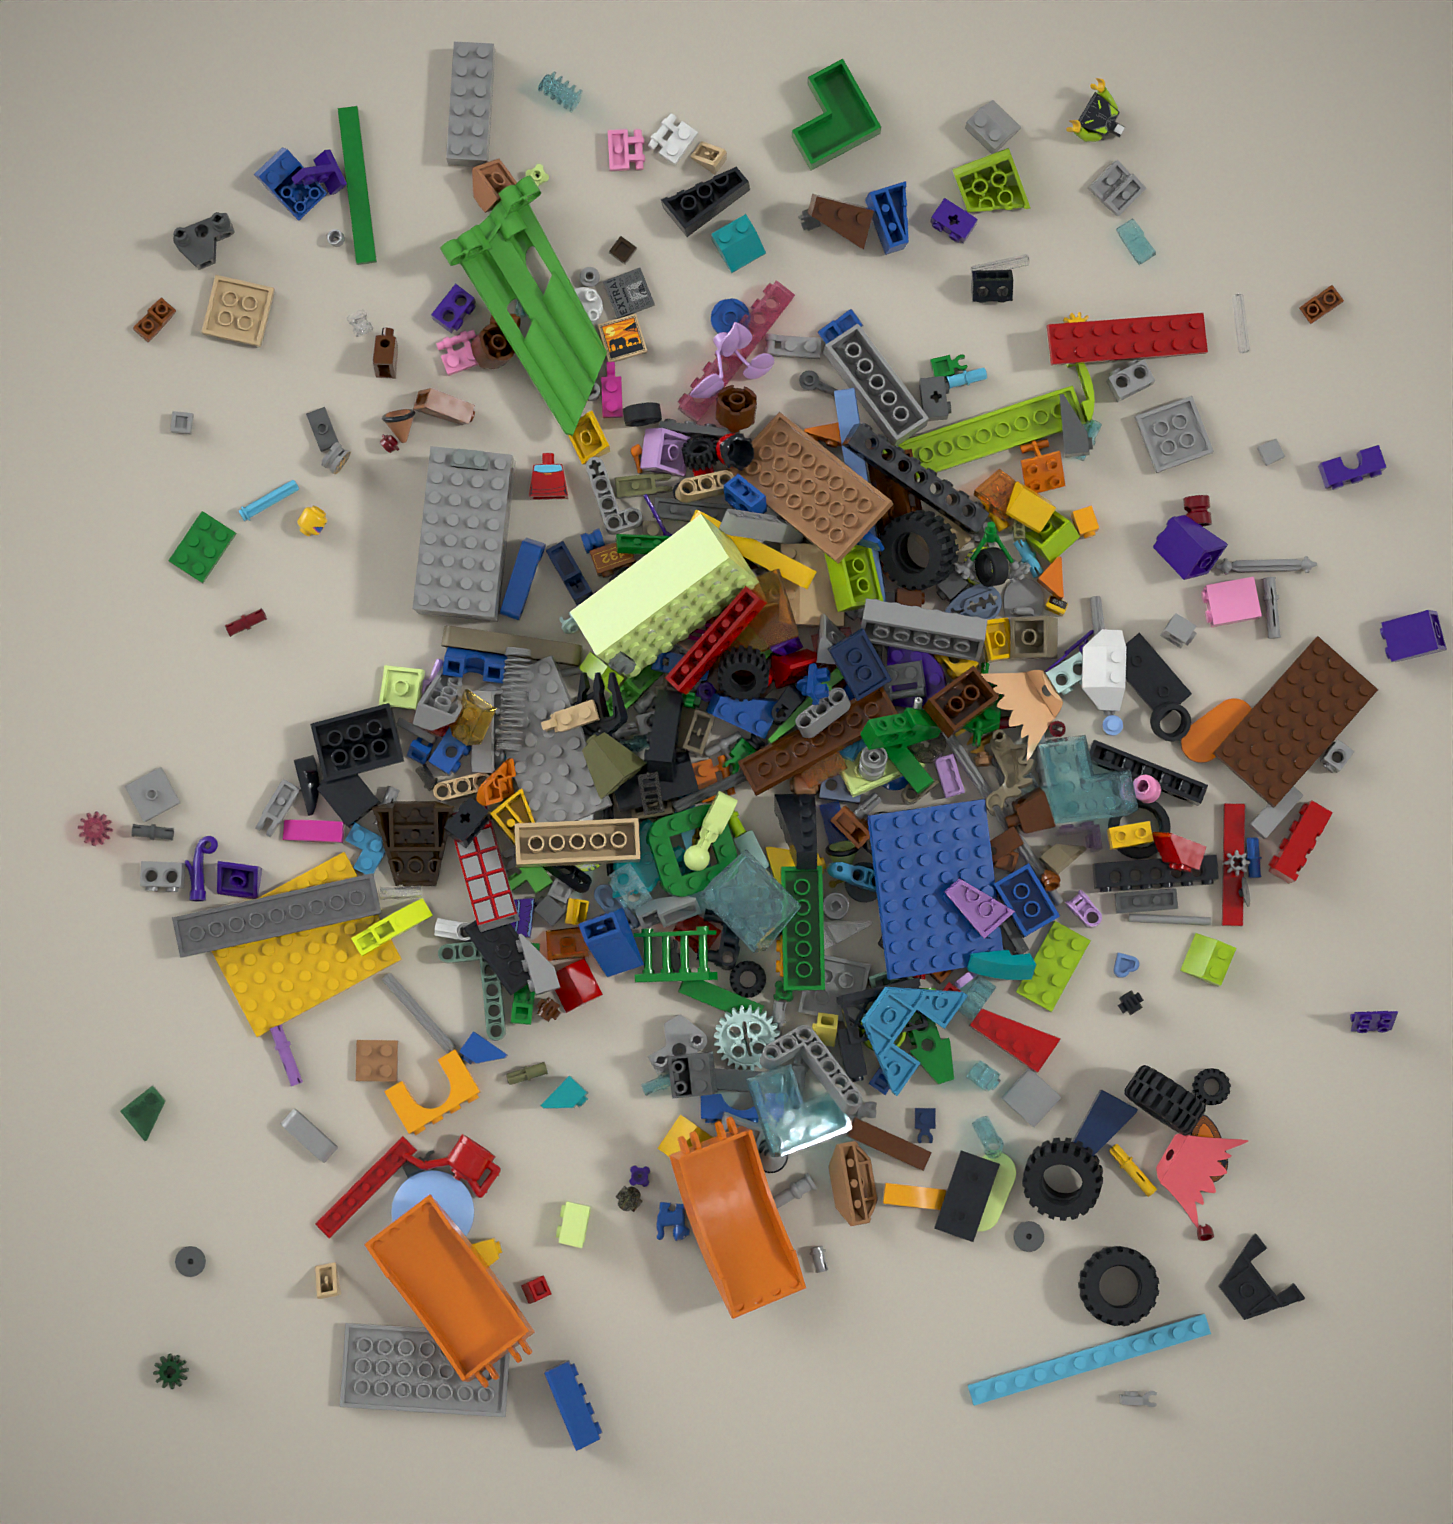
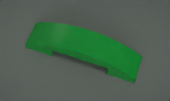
M531 943L540 952V944ZM528 984L514 993L510 1023L531 1025L535 992H530Z

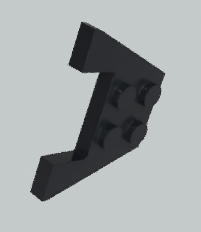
M1256 1233L1251 1236L1218 1286L1243 1320L1305 1299L1294 1283L1276 1295L1251 1263L1254 1258L1267 1249Z

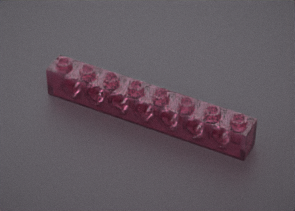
M777 280L774 284L769 283L763 290L764 297L761 300L757 298L750 307L753 309L749 316L745 314L739 324L745 326L752 333L751 342L745 348L740 349V354L745 360L795 297L794 293ZM773 299L776 302V307L769 308L766 305V301ZM754 316H763L764 323H756L754 321ZM721 355V361L728 365V370L723 371V378L721 379L724 382V387L743 364L735 355L728 357ZM717 358L713 363L709 361L702 370L704 372L703 376L700 379L696 377L690 385L692 390L711 374L719 375ZM684 393L678 401L680 404L678 410L697 424L718 397V393L713 397L704 398V401L701 403L695 402L693 397Z

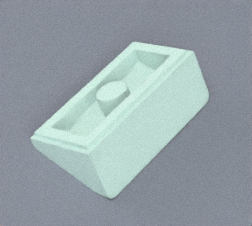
M752 830L734 839L751 876L770 867Z

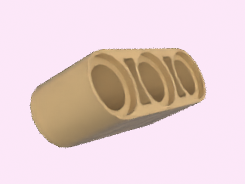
M723 470L683 479L675 491V496L680 502H691L723 495L724 485L720 480L728 482L734 475L730 471ZM701 484H706L709 489H704ZM682 488H687L690 493H685Z
M480 772L440 782L434 786L433 794L441 802L476 795L479 789L477 785L479 778H488L490 776L487 773ZM461 782L468 784L466 792L458 791V785ZM441 787L448 788V795L446 797L438 796V790Z

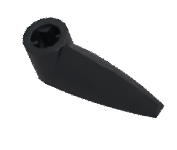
M314 755L294 760L308 816L314 814L319 796V791L317 790L319 787L318 769Z

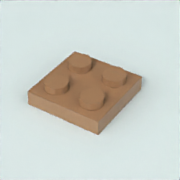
M357 1040L356 1081L397 1082L398 1040Z

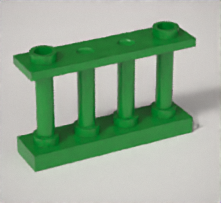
M709 926L696 927V931L653 932V929H641V933H634V937H643L644 970H642V974H635V982L718 980V972H710L707 958V935H716V930H709ZM699 935L700 968H697L698 972H691V968H689L688 936ZM670 936H680L681 969H679V973H673V969H671ZM652 937H662L663 969H661V973L657 974L652 970Z

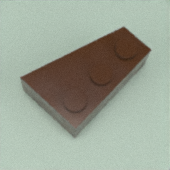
M812 193L807 213L864 250L874 210Z

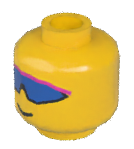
M314 505L306 507L297 520L298 525L301 527L300 532L309 537L311 534L319 535L327 523L326 513Z

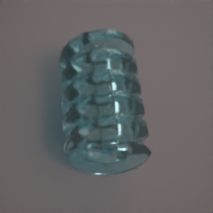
M555 71L552 74L545 75L538 86V91L544 90L545 96L550 95L551 100L557 99V104H563L565 109L570 108V113H572L581 100L583 90L580 89L575 92V84L569 88V80L561 83L563 76L556 79Z

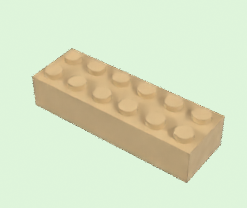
M638 818L517 823L514 825L516 868L640 861Z

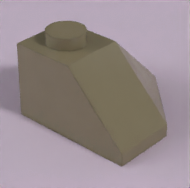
M1055 844L1053 847L1047 845L1040 851L1042 856L1039 860L1048 870L1058 875L1085 852L1087 848L1085 846Z

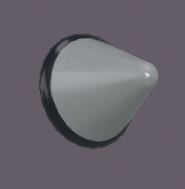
M766 1139L760 1143L758 1152L764 1172L776 1173L782 1170L788 1161L786 1146L777 1139Z

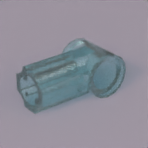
M988 1116L978 1118L972 1123V1126L984 1147V1152L989 1158H998L1002 1154L1004 1142L998 1136ZM992 1143L997 1144L999 1149L991 1150L989 1145Z

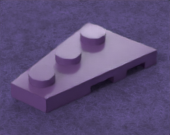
M960 878L944 891L984 939L1015 912Z

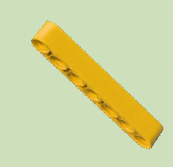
M697 509L695 510L690 520L691 522L697 516L702 514L717 528H719L721 525L720 521L710 517L709 515ZM726 534L732 539L743 557L808 590L817 571L755 539Z

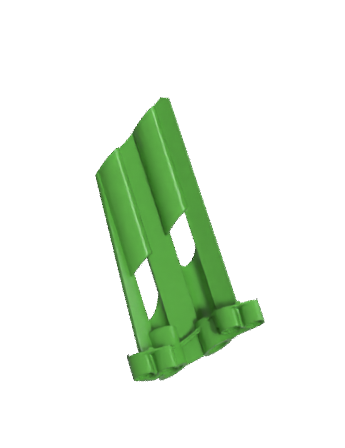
M529 175L518 181L516 185H510L501 190L499 196L502 200L483 222L464 232L457 239L447 241L440 247V250L450 266L461 264L564 433L573 436L607 351L530 206V203L541 195V191L532 176ZM532 246L535 247L552 274L544 295L526 266V253ZM514 299L519 301L532 322L526 338H524L507 310L509 303Z

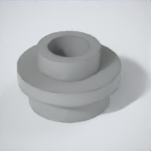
M586 267L580 273V281L586 287H594L600 280L598 270L593 267ZM593 274L594 277L588 280L586 275Z

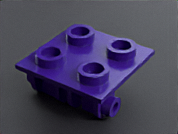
M1398 1011L1354 1012V1014L1350 1015L1351 1022H1353L1351 1032H1388L1393 1028Z

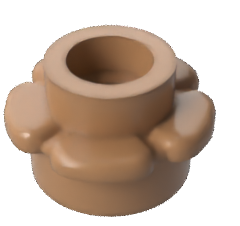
M979 752L973 760L977 767H986L992 765L991 758L993 756H989V752Z

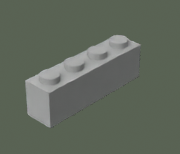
M472 690V772L494 773L504 763V750L495 748L496 743H502L496 739L504 738V736L497 734L499 731H504L498 728V725L504 724L498 721V719L504 718V716L499 714V712H503V709L499 707L503 705V702L500 701L503 699L501 695L503 690Z

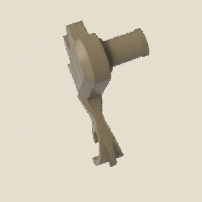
M996 730L990 740L991 751L1005 777L1002 786L990 793L985 799L986 811L988 810L990 815L995 817L994 806H999L1001 811H1003L1007 798L1021 797L1022 794L1019 789L1033 784L1032 778L1024 777L1032 770L1035 764L1034 759L1024 761L1027 755L1026 744L1015 745L1009 735L1005 734L1003 730Z

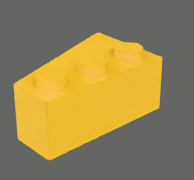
M522 788L490 813L494 822L514 846V825L517 823H535Z

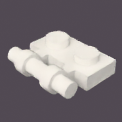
M671 113L667 119L664 118L661 123L662 126L657 133H653L648 147L654 150L657 145L661 146L662 149L659 151V155L675 166L697 137L698 132L683 121L676 127L673 123L677 117ZM669 130L673 134L670 136L668 141H666L663 139V137Z

